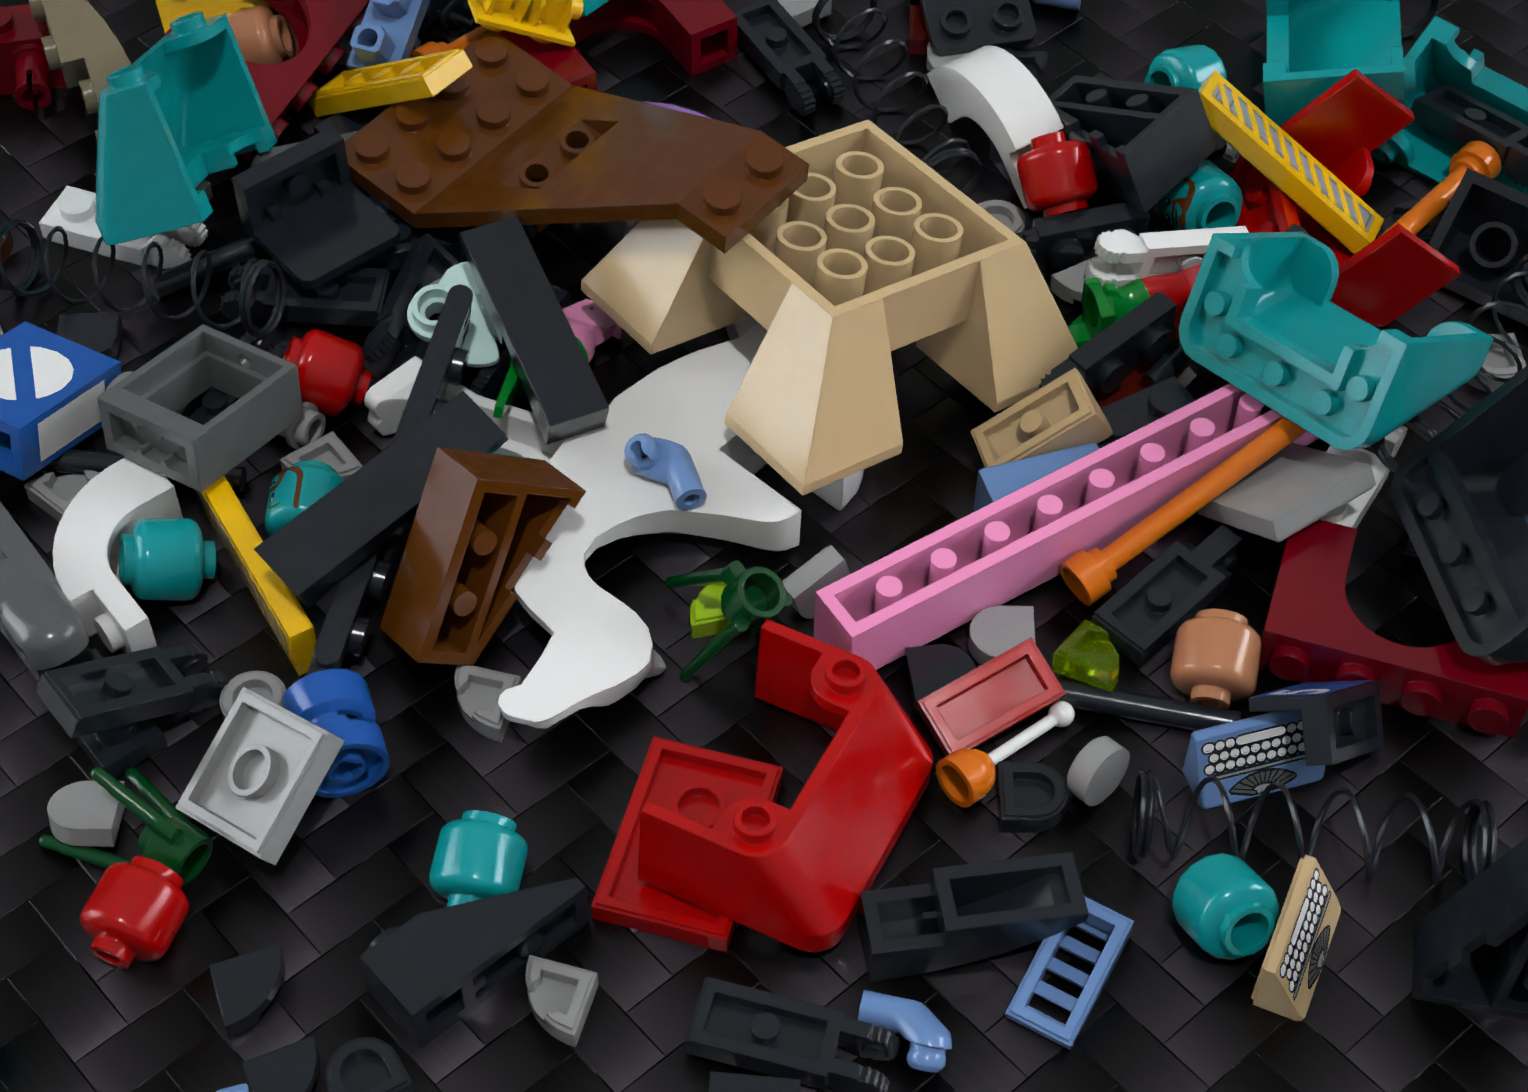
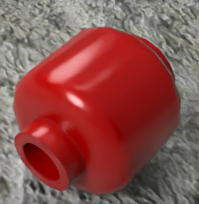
M1064 131L1048 133L1031 139L1033 150L1023 154L1017 161V172L1027 208L1033 212H1042L1043 217L1088 209L1087 200L1091 199L1098 190V183L1088 145L1079 140L1066 141Z
M313 329L308 331L302 339L293 336L283 359L297 365L302 403L311 402L318 407L319 413L327 417L341 415L349 402L358 406L361 405L368 390L372 372L362 369L364 354L358 344L322 330Z
M134 856L131 862L111 864L104 871L79 917L83 929L94 940L89 948L90 951L105 962L124 969L129 968L133 960L139 962L159 960L168 950L189 911L190 906L187 896L181 890L184 884L183 879L169 867L143 856Z

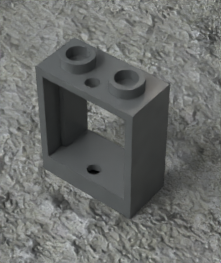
M204 324L97 397L107 449L201 493L303 416L299 375L296 364ZM210 387L238 398L236 402L204 425L176 413Z

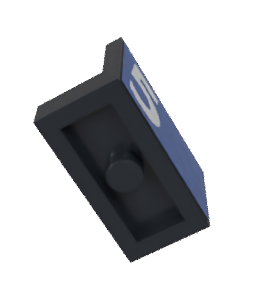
M1379 680L1304 682L1248 698L1250 712L1301 710L1306 766L1334 765L1385 747Z

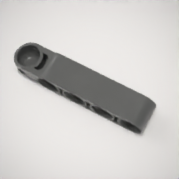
M0 502V631L10 642L27 668L44 670L56 667L74 658L87 647L89 643L88 634L79 613L63 593L52 571Z

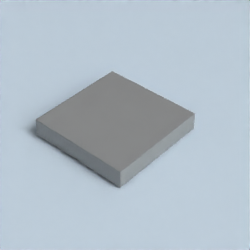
M1291 443L1197 512L1198 515L1280 542L1371 490L1372 487L1376 486L1371 465Z
M243 687L175 808L258 858L276 865L345 740Z

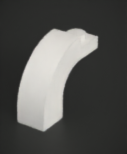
M983 46L927 73V76L940 105L945 106L949 112V123L964 116L969 117L987 133L1004 163L1024 209H1026L1027 206L1017 172V161L1023 154L1033 150L1031 139L1057 132L1063 129L1064 125L1043 88L1017 58L997 46Z
M126 457L92 478L73 498L58 524L52 552L56 580L63 593L79 613L88 637L98 632L100 638L112 653L120 649L124 653H130L157 647L149 618L120 583L119 542L121 534H131L133 525L143 518H183L175 487L168 478Z

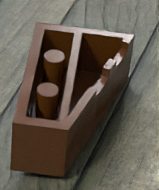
M437 447L380 628L418 663L473 666L517 599L518 595L512 589L533 557L540 561L543 559L552 545L546 539V536L567 504L576 508L586 490L546 460Z

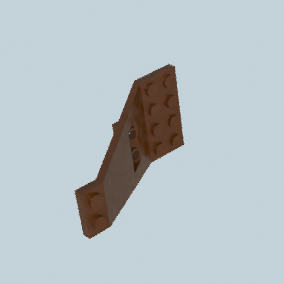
M489 29L464 48L466 55L473 65L470 70L434 97L392 104L345 141L351 181L414 228L484 226L514 216H518L521 225H530L538 232L549 224L677 219L724 254L807 181L809 169L807 162L760 130L572 85L500 33ZM573 146H580V147H582V148H580V149H574V148H572V147H573ZM534 179L544 180L542 182H532Z

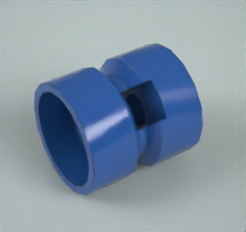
M348 669L317 671L297 680L286 690L281 700L283 708L345 740L315 795L323 798H340L357 794L372 787L384 777L389 768V755L381 728L375 722V708L367 682L359 673Z

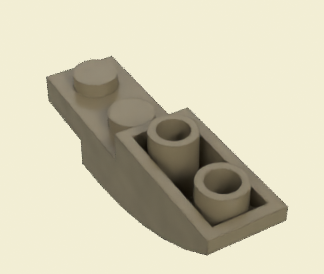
M28 0L34 21L46 20L50 36L41 37L50 70L61 68L67 88L80 86L88 114L98 112L99 93L108 85L106 76L118 69L131 65L120 42L105 20L87 0ZM95 130L96 139L98 138V130Z

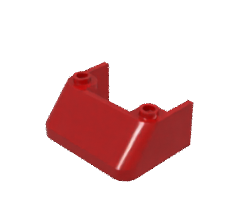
M1354 69L1279 127L1361 198L1369 190L1374 175L1371 152L1413 122L1415 117L1413 112L1357 69ZM1243 156L1237 160L1229 176L1241 188L1243 197L1241 214L1236 223L1237 226H1246L1249 233L1285 232L1293 224L1303 227L1309 236L1328 246L1338 261L1339 277L1330 302L1376 328L1388 325L1461 275L1458 265L1399 223L1362 250L1353 254Z
M767 619L761 627L754 697L837 732L790 809L762 798H744L727 806L713 828H710L647 800L641 809L638 879L796 949L806 952H820L835 946L846 933L858 911L860 892L870 890L929 784L933 755L924 738L871 663L855 654Z

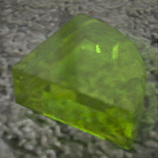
M1084 620L1053 653V672L1112 692L1119 678V654L1110 643L1109 634L1106 630L1088 620Z

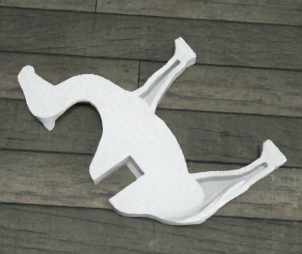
M625 221L627 227L624 237L640 221ZM750 314L744 320L725 326L730 338L729 341L695 351L668 363L616 396L609 405L604 427L548 445L545 443L533 412L510 405L502 419L493 417L495 400L479 396L461 384L459 386L448 385L443 400L450 401L464 391L507 435L509 440L493 454L546 460L586 490L576 508L567 504L546 536V539L552 545L543 559L540 561L533 557L512 589L518 595V602L552 637L523 683L506 689L499 696L498 706L503 716L510 722L547 729L580 709L592 706H609L634 690L644 678L660 675L665 670L666 665L663 659L653 649L647 625L635 611L599 587L588 576L585 561L597 548L621 538L663 533L691 534L771 551H785L799 546L801 509L754 475L767 462L725 424L726 413L768 331ZM414 356L366 392L364 403L369 409L367 420L383 436L396 433L423 361L419 357ZM646 433L652 437L670 440L683 445L693 459L707 494L705 502L694 510H681L676 506L669 485L643 477L634 472L631 464L625 459L624 453L629 439L637 434ZM864 470L817 489L813 493L838 511H841L857 493Z

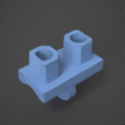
M370 0L362 23L355 27L349 43L352 46L346 64L349 69L352 70L410 58L411 52L422 44L417 35L430 0Z

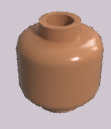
M263 5L226 14L245 61L257 64H277L287 61V58L293 56L292 36L282 15H274L270 9Z
M1215 608L1199 611L1195 618L1186 620L1176 632L1170 669L1172 684L1180 692L1190 696V703L1229 709L1230 703L1245 700L1255 691L1262 649L1259 634L1248 626V620L1239 613Z

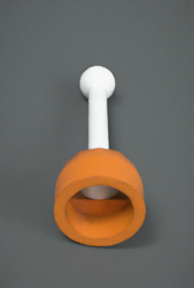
M1065 701L1053 703L1048 710L1047 716L988 754L981 750L970 748L955 750L938 761L936 765V775L941 788L949 799L963 808L970 807L984 798L993 788L996 779L995 765L998 762L1003 761L1053 727H1066L1070 725L1075 716L1073 707Z

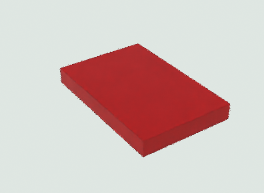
M653 736L591 905L592 919L727 953L737 922L638 879L641 809L648 800L713 828L724 809L737 800L762 798L776 803L783 781V767Z

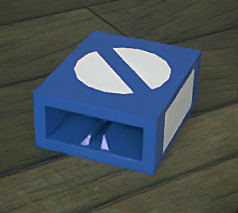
M26 321L0 336V471L25 481L102 428L97 397L103 394L111 381L121 374V362Z

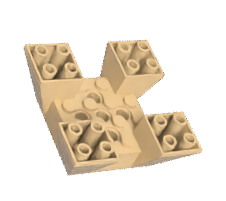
M868 119L785 147L809 164L807 181L727 253L721 252L677 219L640 221L581 280V290L649 354L657 353L748 318V314L768 331L726 413L725 424L802 496L902 453L903 438L891 351L916 342V347L992 411L998 412L1039 390L1041 378L1044 379L1045 374H1051L1053 368L1069 358V354L1078 349L1027 243Z

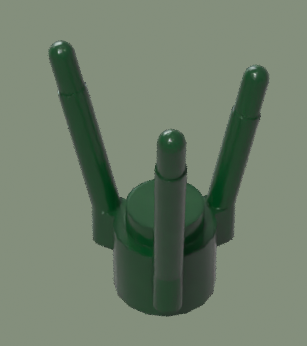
M735 560L725 568L679 574L666 579L665 584L669 589H683L719 583L726 584L721 595V609L728 623L681 670L680 677L682 680H691L737 636L747 629L756 628V631L761 634V627L767 619L775 622L780 612L792 604L791 595L786 593L782 580L775 572L758 566L746 570L741 562Z
M95 767L91 770L90 775L95 782L147 824L137 842V849L143 854V857L158 861L175 871L183 879V886L193 881L200 874L211 856L213 842L208 838L209 835L192 824L136 768H128L125 771V776L156 810L104 769ZM44 834L39 838V844L43 848L106 869L116 862H131V859L90 846L67 845L49 834Z

